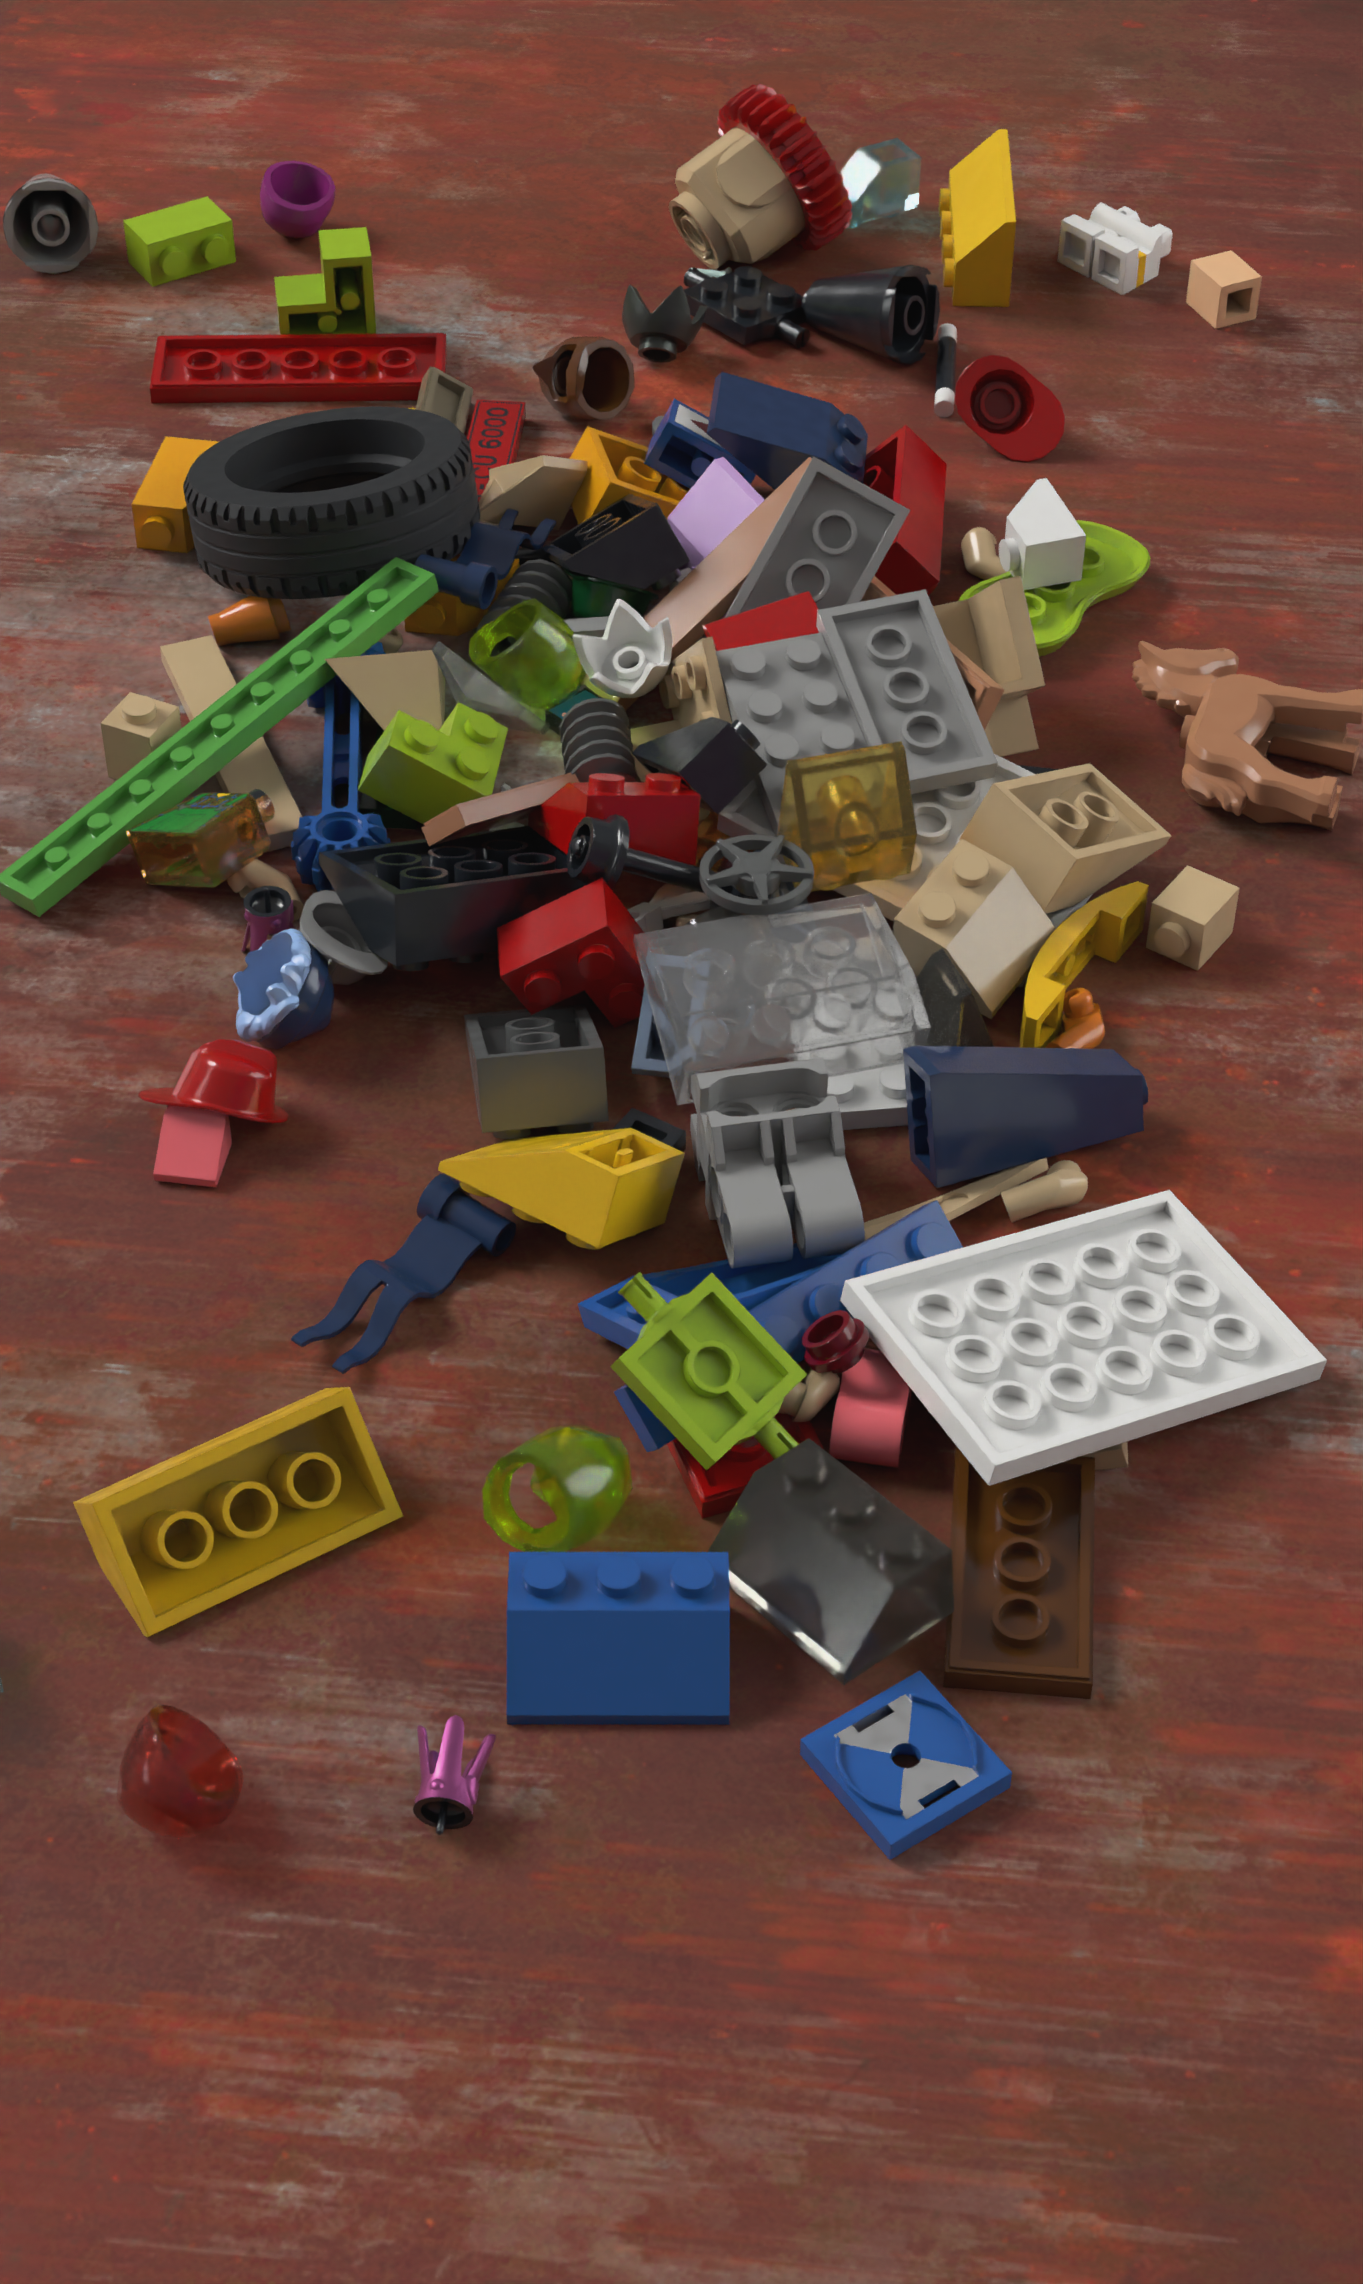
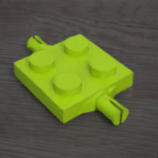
M641 1272L636 1274L618 1291L647 1323L642 1327L637 1341L610 1367L706 1471L734 1445L748 1441L752 1437L765 1448L781 1468L803 1448L774 1416L779 1412L784 1397L807 1374L713 1273L709 1274L689 1294L674 1298L669 1303L647 1282Z

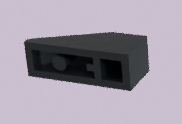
M713 716L643 743L632 752L650 774L665 773L681 777L682 784L701 795L700 807L717 815L767 766V763L755 751L761 745L759 740L743 723L736 719L730 724Z

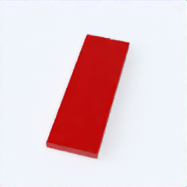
M446 334L157 337L150 382L151 403L417 401L422 378L430 366L446 373Z

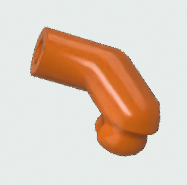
M1076 988L1066 992L1063 1005L1065 1014L1062 1016L1065 1032L1048 1043L1046 1048L1094 1049L1102 1042L1105 1035L1100 1006L1093 1003V996L1088 989Z

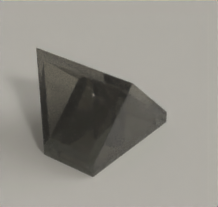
M943 948L930 956L892 1015V1019L911 1047H994L972 991Z

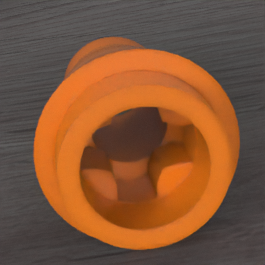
M249 595L221 612L208 616L218 647L233 643L280 639L279 634L291 630L282 599Z

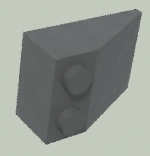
M585 1004L548 1007L533 1015L527 1009L464 1015L477 1113L482 1133L493 1132L496 1138L516 1139L530 1135L531 1128L556 1126V1130L562 1133H580L593 1129L594 1122L609 1121L604 1047Z

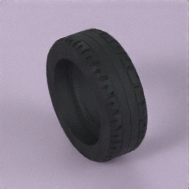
M370 406L330 409L290 416L249 428L216 443L203 452L193 462L183 485L197 561L200 567L216 583L229 590L263 598L313 599L349 595L395 557L415 565L417 558L421 554L451 560L464 549V546L471 537V528L476 522L480 521V508L470 443L466 436L451 421L444 417L426 411L401 407Z

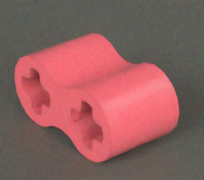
M864 1348V1355L860 1361L852 1368L842 1372L831 1430L830 1459L899 1468L912 1390L880 1350Z

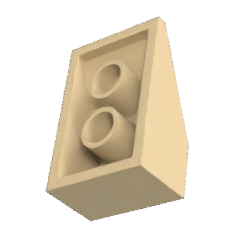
M1088 763L993 783L960 839L966 840L1012 866L1045 914L1077 905L1165 846L1172 835L1092 764Z

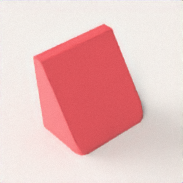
M168 1105L163 1116L153 1172L154 1181L216 1188L232 1145L229 1115L208 1109Z

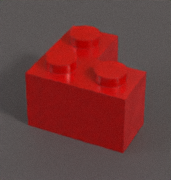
M603 877L497 928L500 977L531 1015L585 990L614 1028L640 1017L649 958L662 959V955L613 890L607 885Z

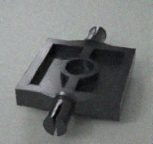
M742 266L736 268L734 272L716 278L709 277L693 267V270L690 268L684 275V284L690 287L684 289L690 315L695 317L699 306H708L703 322L743 345L763 338L776 337L790 342L797 348H801L809 341V330L799 326V324L807 322L802 309L803 296L796 293L794 288L779 284L764 276L759 269Z

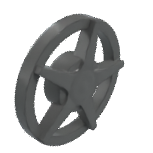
M758 834L741 835L716 841V845L712 846L704 854L700 862L699 879L704 893L719 906L743 914L767 915L789 910L808 897L814 882V866L807 853L792 842L785 840L784 835H779L778 837ZM744 850H762V851H761V852H750V853H748V852H746V851H744ZM781 854L788 857L799 867L781 864L777 859L778 855ZM725 857L733 863V867L710 876L709 872L712 866L721 858ZM781 881L801 882L791 892L768 899V895L778 890ZM733 885L740 893L754 896L758 899L738 897L727 893L721 887Z

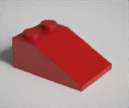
M596 773L589 775V782L567 783L529 814L528 826L565 854H568L572 835L578 823L584 817L606 820L610 815L617 814L623 816L628 821L630 830L629 848L696 865L701 795L682 784L681 777L677 775L651 773L645 776V782H625V777L620 775Z

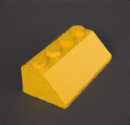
M998 129L949 171L948 188H940L939 217H941L940 239L942 240V263H944L943 287L952 288L953 306L1009 307L1016 215L1008 129Z
M350 1387L320 1390L73 1502L100 1568L145 1637H150L403 1517Z

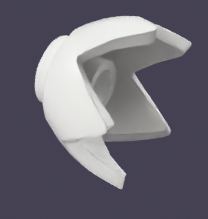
M622 599L616 600L608 618L603 637L573 635L578 659L589 676V681L609 695L621 698L643 696L652 691L661 682L670 665L673 640L669 618L663 619L657 626L651 628L642 616Z

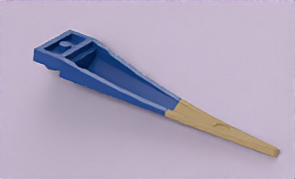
M1047 1158L1001 1170L939 1197L865 1222V1240L923 1205L935 1200L939 1202L948 1221L1000 1195V1192L1018 1186L1048 1170ZM794 1243L791 1261L732 1269L728 1259L686 1268L642 1274V1276L669 1303L674 1298L689 1294L709 1274L713 1273L749 1311L842 1254L803 1259L797 1243ZM634 1276L578 1303L585 1328L626 1349H629L637 1341L642 1327L647 1323L630 1303L618 1293Z

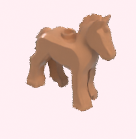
M1139 641L1138 648L1141 659L1133 662L1132 678L1136 682V687L1141 690L1145 698L1155 700L1158 706L1171 709L1185 718L1179 740V747L1186 749L1181 779L1185 790L1192 799L1204 807L1224 809L1225 811L1233 812L1237 816L1244 814L1259 824L1299 823L1318 826L1327 830L1333 829L1339 812L1343 786L1337 785L1338 778L1323 776L1306 779L1277 768L1266 757L1268 754L1292 758L1329 766L1352 775L1358 760L1361 739L1347 736V724L1361 725L1363 720V689L1339 693H1324L1282 686L1259 677L1236 674L1239 658L1233 651L1226 648L1210 650L1174 648L1163 650L1150 643Z

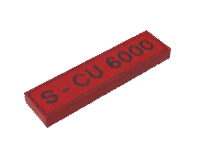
M476 400L467 439L470 443L478 501L489 481V469L516 462L526 419V402Z

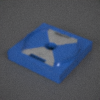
M921 1671L916 1672L800 1740L801 1757L889 1860L1009 1789L1011 1785L1012 1772ZM896 1755H910L919 1759V1763L912 1768H901L892 1761V1757ZM957 1785L960 1786V1788L943 1797L942 1799L938 1800L937 1802L933 1803L932 1805L926 1808L923 1807V1805L927 1804L928 1802L932 1801L933 1799L937 1798L938 1796L942 1795L943 1793L947 1792Z

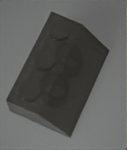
M810 1438L753 1473L708 1552H729V1588L843 1685L954 1612L952 1550Z

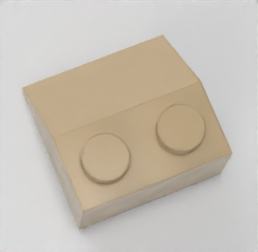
M961 838L894 918L890 961L992 1019L1027 976L1042 945L1056 928L1012 866Z

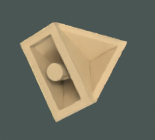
M542 455L489 469V481L479 500L480 520L499 523L509 508L519 511L514 522L515 525L538 527L543 520L548 518L557 521L553 529L559 530L587 473L588 461Z
M437 650L325 659L383 730L387 728L398 710L417 720L428 722L438 731L443 725L446 671L444 661Z

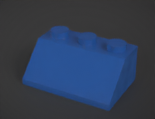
M509 1552L507 1593V1724L729 1725V1552Z

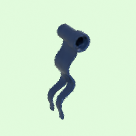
M508 508L498 526L482 521L476 522L473 525L471 537L464 546L463 552L457 561L454 562L421 554L417 558L415 566L435 574L439 592L460 597L461 603L484 610L489 607L494 598L498 580L504 579L510 572L519 546L531 550H540L557 521L546 518L530 536L528 533L512 529L519 511Z
M444 1173L439 1174L427 1185L419 1199L417 1215L422 1220L416 1225L397 1253L383 1262L373 1259L366 1260L360 1264L349 1277L334 1308L316 1325L297 1332L292 1336L291 1341L304 1347L311 1342L330 1339L340 1334L353 1322L369 1296L379 1286L384 1285L385 1287L378 1298L368 1327L360 1341L351 1350L341 1355L332 1365L334 1369L345 1374L351 1368L364 1364L377 1355L389 1338L400 1314L411 1301L418 1297L434 1299L445 1292L465 1263L480 1248L494 1257L504 1253L514 1239L516 1224L469 1196L470 1193L464 1191L460 1186V1182Z

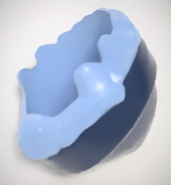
M292 928L283 930L275 934L272 939L265 941L258 950L247 954L245 961L248 967L244 971H239L233 975V981L239 991L236 1029L237 1034L242 1040L246 1042L256 1041L270 1049H280L289 1043L320 1032L329 1025L334 1004V986L328 971V960L325 955L305 939L299 930Z

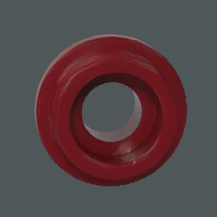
M846 1311L830 1312L816 1320L805 1331L802 1337V1344L806 1349L805 1360L810 1368L817 1373L831 1371L836 1374L847 1371L863 1357L864 1347L869 1340V1331L861 1320L851 1318Z

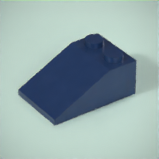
M721 372L715 378L707 435L774 490L808 457L813 458V456L861 483L864 482L868 434L856 417L851 414H844L830 402L725 372Z

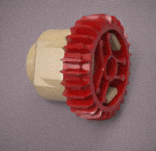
M752 84L748 88H744L719 109L717 124L719 125L718 134L721 137L677 169L675 184L679 195L669 203L672 220L681 237L698 259L711 269H717L727 261L753 264L767 258L791 239L796 246L801 245L803 249L816 251L842 234L850 226L853 214L851 211L852 202L848 199L849 190L842 183L844 176L838 173L835 167L836 161L829 156L826 150L827 146L823 145L817 137V131H813L807 124L806 116L801 117L797 113L795 104H788L783 94H777L774 88L766 87L763 84Z

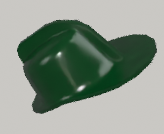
M560 566L561 569L573 578L572 613L577 619L610 616L617 599L625 601L643 618L652 599H659V596L652 592L573 572Z

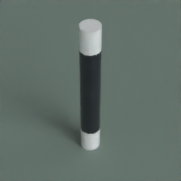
M949 323L939 327L937 341L934 411L937 416L944 418L951 416L954 412L957 329Z

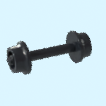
M610 815L606 820L584 817L578 823L572 835L567 854L568 874L572 878L590 884L603 877L607 885L613 889L622 871L704 893L699 879L700 867L629 848L630 830L628 821L621 815ZM724 858L717 872L710 870V876L733 867V863ZM733 885L721 887L727 893L738 897L758 899L757 897L740 893ZM710 899L711 918L718 927L728 928L734 923L756 925L764 916L734 912L719 906Z

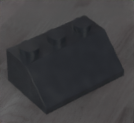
M630 493L541 547L546 558L570 571L640 589H646L651 585L654 591L664 588L681 576L678 568L690 561L659 505Z

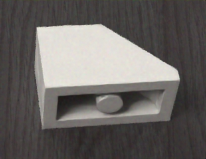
M1047 478L1036 480L1009 513L1006 521L1005 539H1002L999 543V558L1003 569L1010 571L1013 577L1021 576L1024 590L1082 579L1086 534Z

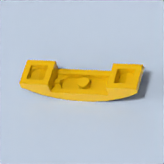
M1137 881L1093 899L1065 919L1048 937L1035 957L1028 974L1023 1004L1020 1048H1046L1048 1043L1053 1041L1061 1030L1065 990L1094 955L1116 963L1142 932L1149 885Z

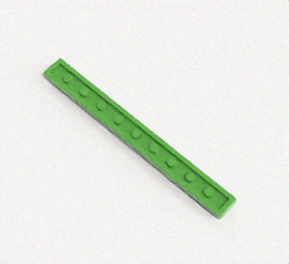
M395 557L0 874L1 896L40 917L144 832L129 830L161 816L160 814L168 813L337 675L325 659L362 655L437 594L439 589L435 574Z

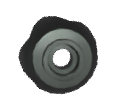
M629 285L623 304L622 322L630 343L638 348V355L654 362H670L676 359L677 353L685 351L692 343L701 328L708 306H699L695 317L691 320L685 292L682 286H678L651 313L643 302L638 290Z

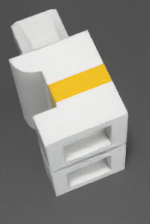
M1101 202L1093 209L1089 220L1076 214L1061 220L1057 262L1086 277L1092 276L1091 279L1120 295H1124L1158 276L1160 258L1170 253L1173 233L1171 229L1161 224L1149 227L1141 223L1137 212L1126 206L1115 210Z

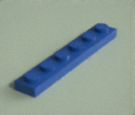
M935 1200L923 1205L750 1309L748 1312L796 1363H799L805 1359L806 1352L802 1344V1337L811 1324L820 1317L838 1310L846 1311L851 1318H854L840 1301L845 1280L960 1249L963 1246L939 1202ZM627 1384L614 1391L647 1452L657 1450L676 1439Z

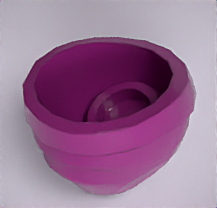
M301 161L278 162L271 165L263 176L260 187L262 215L270 228L282 236L302 239L314 235L320 229L334 205L335 184L331 176L323 169Z

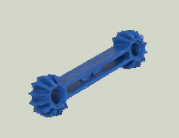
M377 642L360 656L386 653L384 652L382 642ZM338 675L306 699L308 707H325L322 813L317 816L300 817L299 827L293 832V841L291 842L292 860L295 861L301 882L308 885L315 884L318 892L334 890L319 864V852L390 843V838H387V830L382 824L381 816L360 813L362 792L358 791V787L362 777L363 709L365 707ZM350 713V733L339 735L338 717L341 714ZM348 784V805L343 808H336V786Z

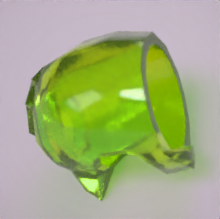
M536 598L524 600L511 607L494 621L483 625L470 638L469 656L473 663L482 669L510 696L530 707L548 709L575 696L588 677L575 650L573 635L575 633L560 616ZM511 636L517 640L516 643L504 652L490 657L495 645L504 638Z
M562 1425L551 1427L499 1458L487 1475L482 1489L484 1520L502 1541L524 1552H570L577 1549L610 1527L633 1489L630 1458L625 1445L620 1437L606 1435L585 1425ZM526 1463L534 1465L530 1481L531 1489L551 1508L556 1517L555 1522L542 1528H533L519 1518L509 1496L512 1475Z

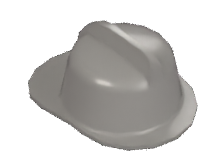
M324 890L313 893L309 897L302 911L299 931L311 945L326 956L328 971L333 984L350 985L361 981L367 974H382L388 965V961L369 950L336 891Z

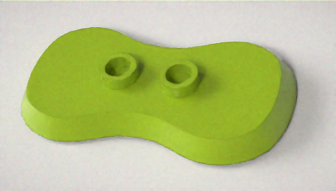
M1076 520L1086 534L1082 579L1024 590L1039 656L1058 650L1078 629L1086 609L1098 602L1126 592L1137 583L1150 565L1149 552L1141 543L1114 528L1090 521ZM1008 571L982 581L967 589L961 595L959 601L967 600L1001 579L1012 578L1013 576Z

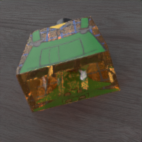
M254 789L249 793H203L132 827L126 833L146 884L214 888L269 850L271 841L265 823L274 818L275 810L268 795L259 789Z

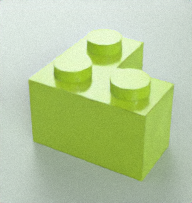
M367 227L318 230L322 273L274 277L280 334H377L372 257Z
M460 702L457 703L439 731L428 722L417 720L398 710L367 756L358 791L424 824L457 804L492 795L508 728L496 722L489 715L477 712Z

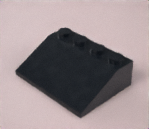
M529 826L478 832L430 847L426 839L319 852V864L369 950L392 963L394 969L401 971L424 970L429 967V961L448 959L456 963L479 962L484 959V953L498 951V927L589 884L572 878L568 874L567 854Z

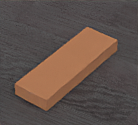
M570 772L460 803L425 822V826L421 828L430 847L529 818L531 812L567 783H579L576 774H571Z

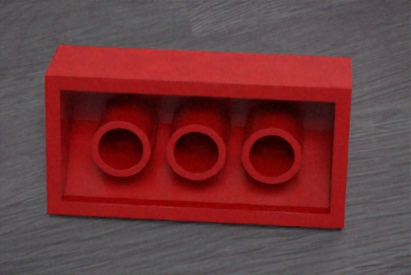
M904 425L866 455L863 484L910 510L878 568L875 577L896 595L926 589L929 596L940 582L947 464L907 425Z

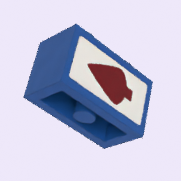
M674 398L650 440L644 464L690 489L713 460L725 457L750 485L756 476L755 473L707 435L709 417Z

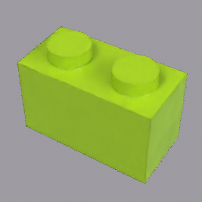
M208 196L123 220L128 263L152 287L236 262L232 219Z

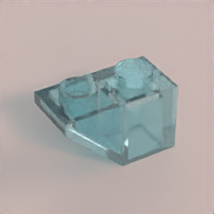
M898 138L858 148L840 171V174L844 176L842 183L849 190L848 199L852 202L851 211L853 214L848 229L856 228L861 223L874 219L895 217L900 212L918 207L921 157Z

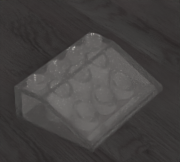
M872 893L799 905L774 914H748L634 934L633 943L677 1105L694 1102L691 1094V1075L698 1073L824 1058L828 1077L903 1064V1049L912 1046H924L931 1028L914 971Z

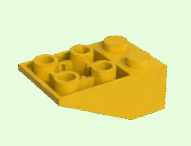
M633 1128L509 1139L440 1161L438 1171L459 1180L461 1188L470 1194L496 1198L512 1206V1212L517 1217L529 1222L547 1223L565 1232L566 1239L572 1244L586 1249L597 1250L665 1223L685 1153Z

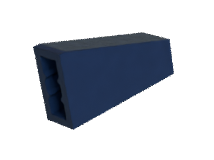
M912 1046L903 1049L910 1159L936 1188L1144 1131L1143 1105L1148 1102L1146 1080L1140 1070L1132 1067L1114 1049Z

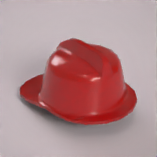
M990 355L976 359L963 370L956 383L954 397L958 414L965 424L993 449L1011 460L1030 462L1044 458L1057 447L1064 434L1065 415L1061 402L1050 389L1024 367L1008 357Z
M221 1038L205 1043L191 1054L175 1088L147 1089L138 1094L140 1099L156 1104L214 1110L257 1122L281 1123L286 1122L289 1116L284 1109L275 1105L278 1063L276 1056L269 1050L233 1039Z

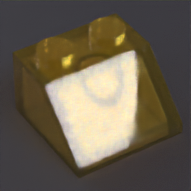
M902 741L786 762L777 837L784 835L785 840L800 847L810 857L814 866V882L811 891L833 890L844 885L877 879L888 880L899 875L910 874L917 830L906 752ZM782 855L786 865L799 867L794 861ZM793 882L794 887H798L801 882Z

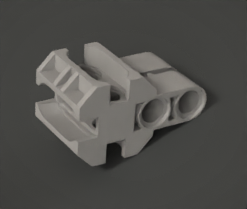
M824 1058L691 1075V1094L697 1114H691L690 1121L695 1168L699 1181H706L705 1205L710 1220H717L727 1259L732 1269L791 1261L793 1257L792 1229L803 1259L844 1254L865 1241L862 1209L845 1157L840 1108L835 1095L827 1096L828 1071Z

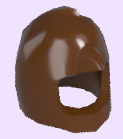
M601 336L568 338L551 349L542 361L535 363L533 366V371L539 377L542 393L554 409L572 419L583 421L612 419L627 406L635 388L634 367L625 348L614 340Z

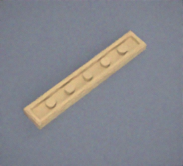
M213 635L160 646L162 663L190 721L236 685ZM262 736L215 774L223 792L231 794L226 797H239L254 789H259L266 793L251 803L241 799L233 803V807H231L250 849L267 848L265 849L266 851H260L254 855L290 847L293 841V832L298 829L299 818L302 817Z

